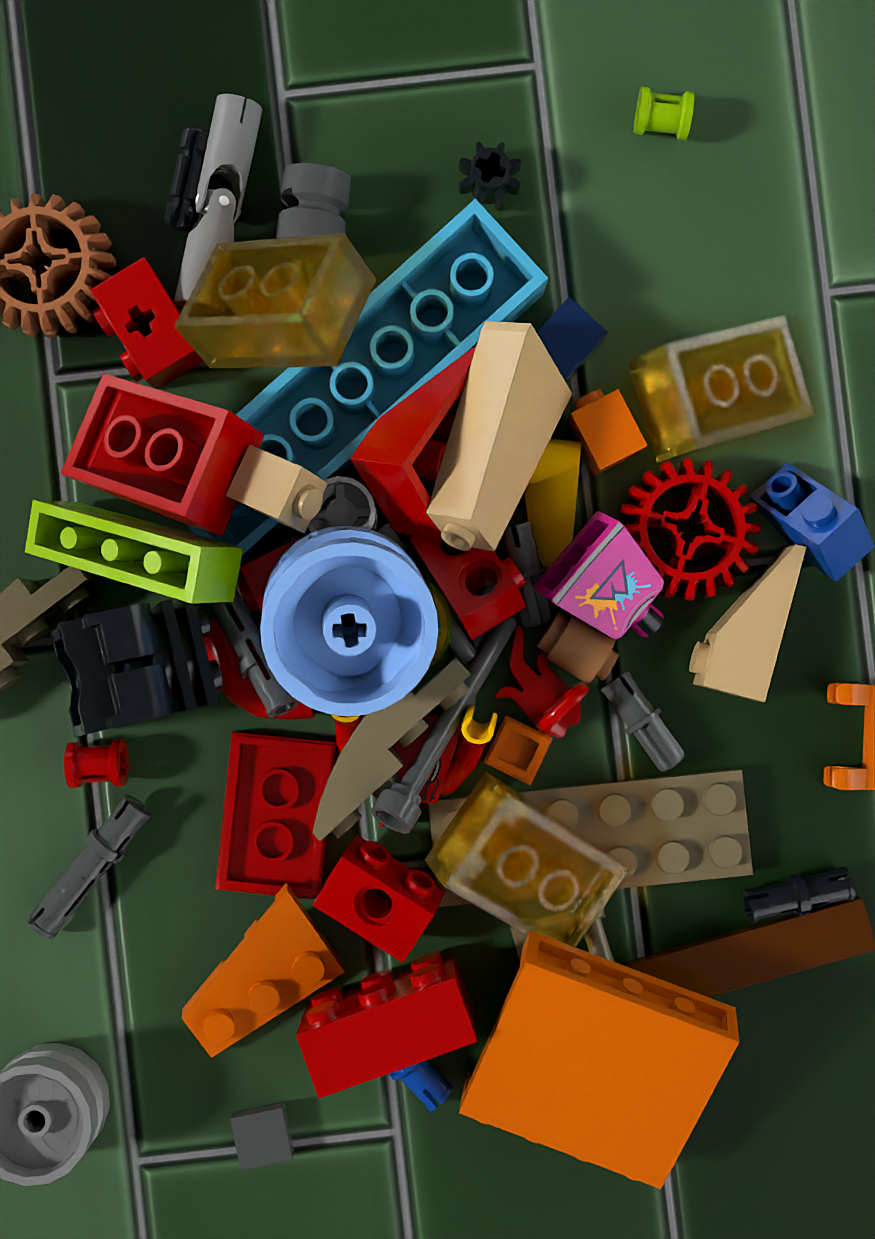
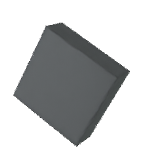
M284 1102L232 1113L230 1121L241 1171L293 1160L294 1148Z

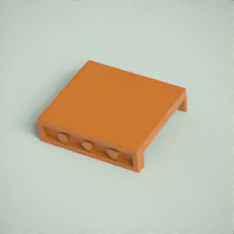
M530 931L522 947L520 968L473 1074L467 1072L459 1113L473 1118L480 1123L489 1124L524 1137L530 1142L545 1145L574 1156L581 1161L590 1162L622 1174L631 1180L640 1181L661 1189L739 1044L736 1007Z

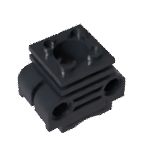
M171 599L161 601L152 609L150 603L86 614L83 618L59 622L57 625L58 629L50 633L56 660L62 666L69 682L70 705L68 712L74 737L219 703L217 692L223 690L222 675L217 661H209L204 638L210 637V624L206 610L203 606L196 607V603L191 604L178 600L173 604Z

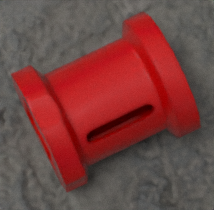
M114 739L111 745L82 746L80 742L67 743L64 754V774L68 787L78 788L82 787L83 783L112 782L116 787L125 786L129 774V755L125 740Z

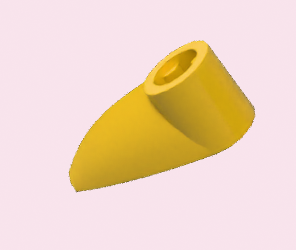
M550 438L525 489L527 519L532 522L531 528L539 560L542 566H546L547 569L573 540L581 441Z

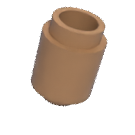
M559 611L547 626L536 646L547 653L545 659L586 684H589L594 677L603 681L619 656L618 653L612 650L615 639L571 614L568 617Z

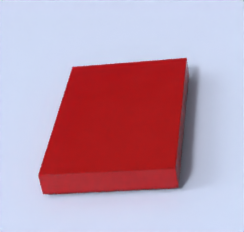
M238 731L232 732L216 890L276 896L287 882L297 898L314 900L317 898L323 885L328 835L319 841L313 834V828L321 797L335 766L336 741Z

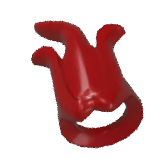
M516 626L510 651V671L522 692L514 687H503L497 691L494 697L512 699L541 732L556 738H563L567 727L579 723L581 699L587 694L589 688L583 682L569 688L549 668L548 660L545 659L547 653L544 651L540 652L536 657L535 669L538 673L537 675L525 663L523 656L524 634L522 628Z

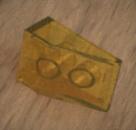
M785 315L667 343L627 362L658 463L814 415Z
M487 772L481 777L425 858V862L445 888L526 935L533 931L576 947L629 872V869L536 803Z

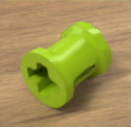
M641 86L635 112L634 134L643 135L645 131L676 134L677 140L686 141L693 116L694 92L685 91L682 96L654 93L651 92L649 87Z

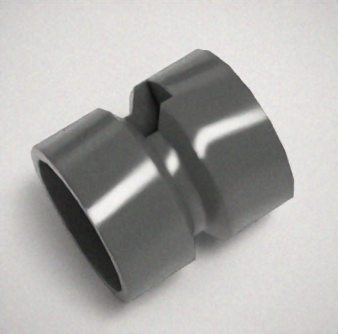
M295 163L288 165L283 170L281 201L288 208L279 213L276 235L277 247L286 252L305 257L333 258L341 256L344 253L347 224L340 217V213L349 208L351 176L340 169L323 164Z

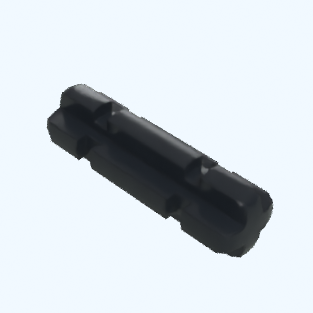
M186 127L182 132L179 148L182 149L183 154L177 155L169 193L173 202L167 203L164 217L167 227L177 232L189 233L197 216V213L194 212V206H196L197 189L209 133L202 129Z

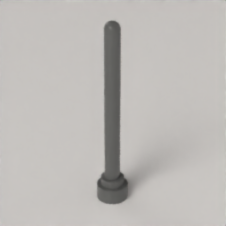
M513 615L489 630L476 656L467 668L471 675L463 682L469 690L448 710H442L401 782L392 784L390 789L382 790L373 805L371 813L386 827L399 833L408 834L411 832L421 814L419 805L422 799L419 793L465 716L467 708L473 702L514 631L516 619Z

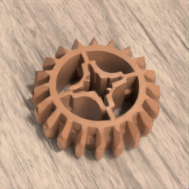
M31 193L29 205L25 208L19 199L11 198L10 207L12 213L6 216L0 211V316H3L2 323L11 330H16L21 326L22 332L29 337H36L42 328L43 333L48 338H56L59 324L70 334L76 333L77 324L75 318L81 316L88 323L94 322L95 319L93 313L88 308L93 302L97 305L98 303L90 289L112 277L104 272L116 266L114 256L111 253L105 252L111 247L112 242L106 233H98L101 224L93 215L84 217L85 210L76 202H72L66 207V203L61 196L53 194L46 204L39 194ZM50 230L65 232L76 237L81 252L71 253L67 248H57L55 241L50 236ZM26 239L23 247L14 252L17 246ZM48 257L52 264L50 267L45 266L47 271L39 275L36 270L38 266L43 267L41 262ZM77 279L68 292L61 296L65 284ZM8 280H18L22 284H31V291L37 295L38 304H29L16 300Z

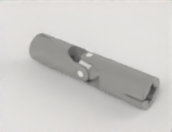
M220 94L216 99L195 200L196 212L199 213V217L188 233L174 303L178 306L205 314H220L234 248V223L241 213L263 110L255 101L247 98L244 103L245 97L234 94ZM211 175H220L228 180L232 186L233 193L225 188L208 189Z

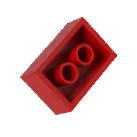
M432 952L413 960L410 963L412 968L395 975H392L390 970L378 971L363 978L360 981L361 987L342 993L340 987L331 988L316 994L310 999L312 1004L305 1008L296 1037L318 1099L477 1042L474 1010L454 954L441 957L440 952Z

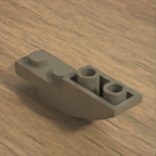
M69 566L41 588H39L34 580L17 578L0 593V693L11 687L21 678L17 671L30 661L18 644L20 642L23 646L32 644L50 630L47 622L61 611H64L67 615L86 604L92 598L89 590L100 583L93 573Z
M456 657L416 693L411 690L403 699L385 709L367 714L359 723L341 751L321 797L313 828V834L319 841L331 831L337 838L341 837L362 817L356 809L371 795L378 799L382 790L390 789L392 784L401 782L402 777L397 771L403 767L404 760L391 746L399 741L404 748L407 747L428 728V724L422 719L438 704L444 711L448 710L469 690L463 681L471 674Z

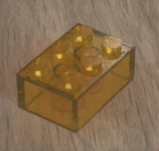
M345 233L217 243L174 327L210 368L337 366L376 282V278Z

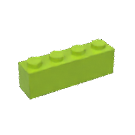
M33 500L25 553L191 604L234 602L243 547L88 504L49 500Z

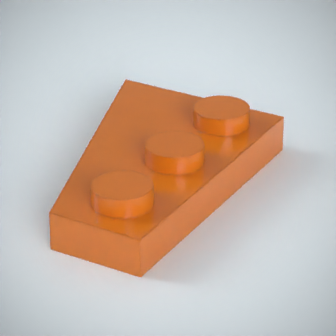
M287 882L276 894L275 901L259 920L256 919L244 933V939L225 961L219 963L182 1008L183 1021L211 1058L345 972L342 960Z

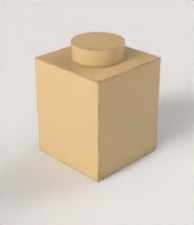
M249 445L225 496L257 513L305 533L311 519L318 514L322 506L323 493L328 483L302 466Z

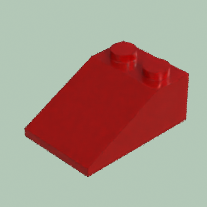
M476 347L471 348L377 419L350 458L396 533L443 540L441 538L442 532L426 512Z
M103 373L60 474L181 523L223 537L237 503L225 495L248 446L252 445L260 448L264 434L229 410Z

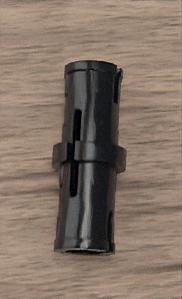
M839 867L835 870L804 877L799 873L787 875V880L752 889H743L742 903L745 913L751 911L747 918L752 924L791 913L801 917L810 915L812 908L854 900L856 894L852 877L844 879V877L849 876V871L846 867Z

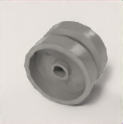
M62 1043L35 1045L18 1054L0 1071L1 1179L22 1186L49 1184L68 1174L103 1129L110 1107L108 1083L99 1065L81 1049Z

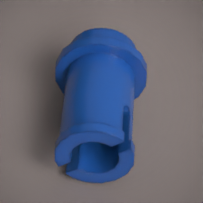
M427 1060L389 1073L393 1080L400 1079L430 1112L437 1109L438 1104L435 1102V1099L442 1105L453 1090V1085L446 1081Z

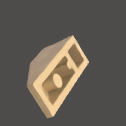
M795 544L782 548L709 630L704 643L699 641L696 643L689 665V671L696 673L693 681L694 685L753 701L765 702L806 547Z

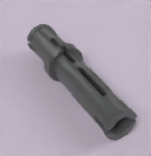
M236 587L234 602L228 603L244 631H239L224 604L225 602L208 604L240 661L237 669L241 677L251 681L266 708L268 717L276 718L294 709L300 701L292 697L278 683L268 667L262 649L260 629ZM251 648H253L256 654L258 655L264 669L270 677L269 680L265 679L253 654L250 651Z
M125 795L106 822L99 829H93L86 837L87 844L81 853L50 889L42 902L27 917V923L32 924L31 928L37 934L47 939H54L68 918L76 911L113 863L119 864L126 856L125 848L136 833L152 817V812L147 810V807L141 801L130 795Z

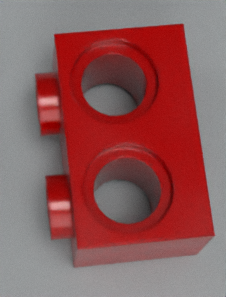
M419 536L410 538L422 563L471 640L526 607L519 588L525 585L526 582L510 557L501 561L495 551L473 547L459 555L452 556L451 553L456 548L443 540ZM488 584L496 585L495 588L486 595H475L478 589H480L482 586Z

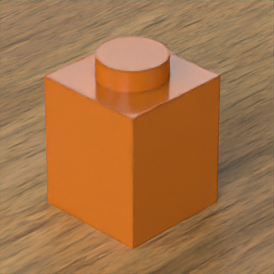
M597 389L573 403L576 411L569 415L566 423L574 439L581 441V452L594 477L640 454L648 446L619 389L605 396L601 389Z

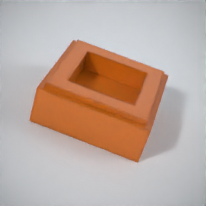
M505 715L483 759V763L531 785L553 738Z

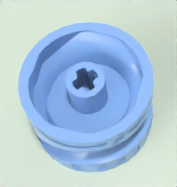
M355 526L328 527L312 532L296 541L282 554L273 567L265 586L260 625L261 643L268 667L278 683L292 697L310 708L327 714L341 716L366 715L385 709L403 699L417 686L427 672L436 650L438 637L437 612L432 595L412 558L399 544L387 536L368 528ZM347 613L354 614V621L351 622L346 616L344 621L341 622V615Z

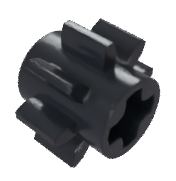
M480 141L477 142L475 156L472 160L460 158L459 171L470 177H466L459 182V193L468 194L471 192L472 196L482 206L483 204H495L499 211L503 210L506 192L512 195L519 194L521 183L510 176L520 171L521 160H509L504 153L505 143L500 142L496 148H484ZM489 170L498 173V176H494L490 183L481 180V177L488 175Z

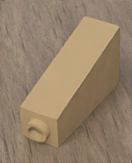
M485 321L479 335L426 512L442 532L441 538L447 544L459 550L468 551L473 547L495 551L572 396L571 390L531 323Z

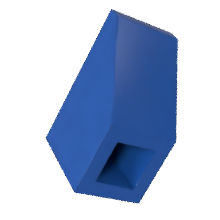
M787 462L749 496L751 503H756L758 511L790 546L797 544L806 547L803 559L835 582L875 547L857 507Z

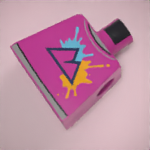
M599 511L592 516L532 587L557 606L615 640L621 638L630 627L641 637H649L660 628L664 620L663 613L651 603L663 589L664 580L620 521Z

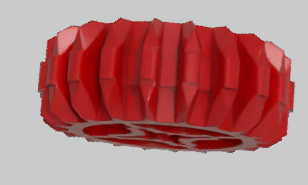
M684 458L680 463L679 475L674 465L670 461H666L660 465L662 480L655 473L648 470L642 475L643 484L648 492L635 485L627 491L629 497L638 506L623 504L618 511L623 517L633 520L632 524H624V526L662 579L665 580L662 589V596L665 598H672L679 584H681V594L685 601L695 599L697 584L701 593L706 598L715 596L716 585L714 579L724 588L732 587L735 582L728 568L741 574L747 572L749 565L739 556V553L752 555L757 553L758 546L755 543L745 540V535L756 534L761 530L760 524L755 522L746 523L745 521L746 515L757 511L756 503H748L741 506L737 499L748 491L747 486L741 484L730 490L726 485L732 479L733 473L728 469L720 473L716 479L712 478L714 463L709 460L702 463L698 474H695L692 458ZM678 488L691 489L689 499L684 501L680 512L675 513L665 510L660 513L651 510L654 502L662 493ZM707 496L721 509L726 521L727 533L724 532V528L716 526L709 519L707 513L709 499L706 498ZM690 517L695 522L692 527H698V534L703 536H695L688 539L685 543L680 537L683 532L678 533L677 525L675 524H679ZM647 526L653 527V531L662 534L667 539L669 544L667 558L670 560L668 565L654 552L648 538ZM698 546L707 548L715 546L723 549L719 558L706 570L697 573L684 572L686 562L692 559V555Z

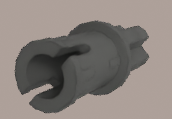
M526 521L515 525L520 545L518 544L514 524L506 527L502 535L506 558L510 557L526 582L525 585L519 588L526 605L524 609L519 611L522 624L525 627H537L552 621L553 616L549 600L532 588L541 578L542 573L546 572L547 568L540 565L531 528L532 522Z
M628 670L600 689L628 726L624 730L626 734H634L658 770L664 772L681 762L684 758V751L658 716L662 712L659 707L653 708Z

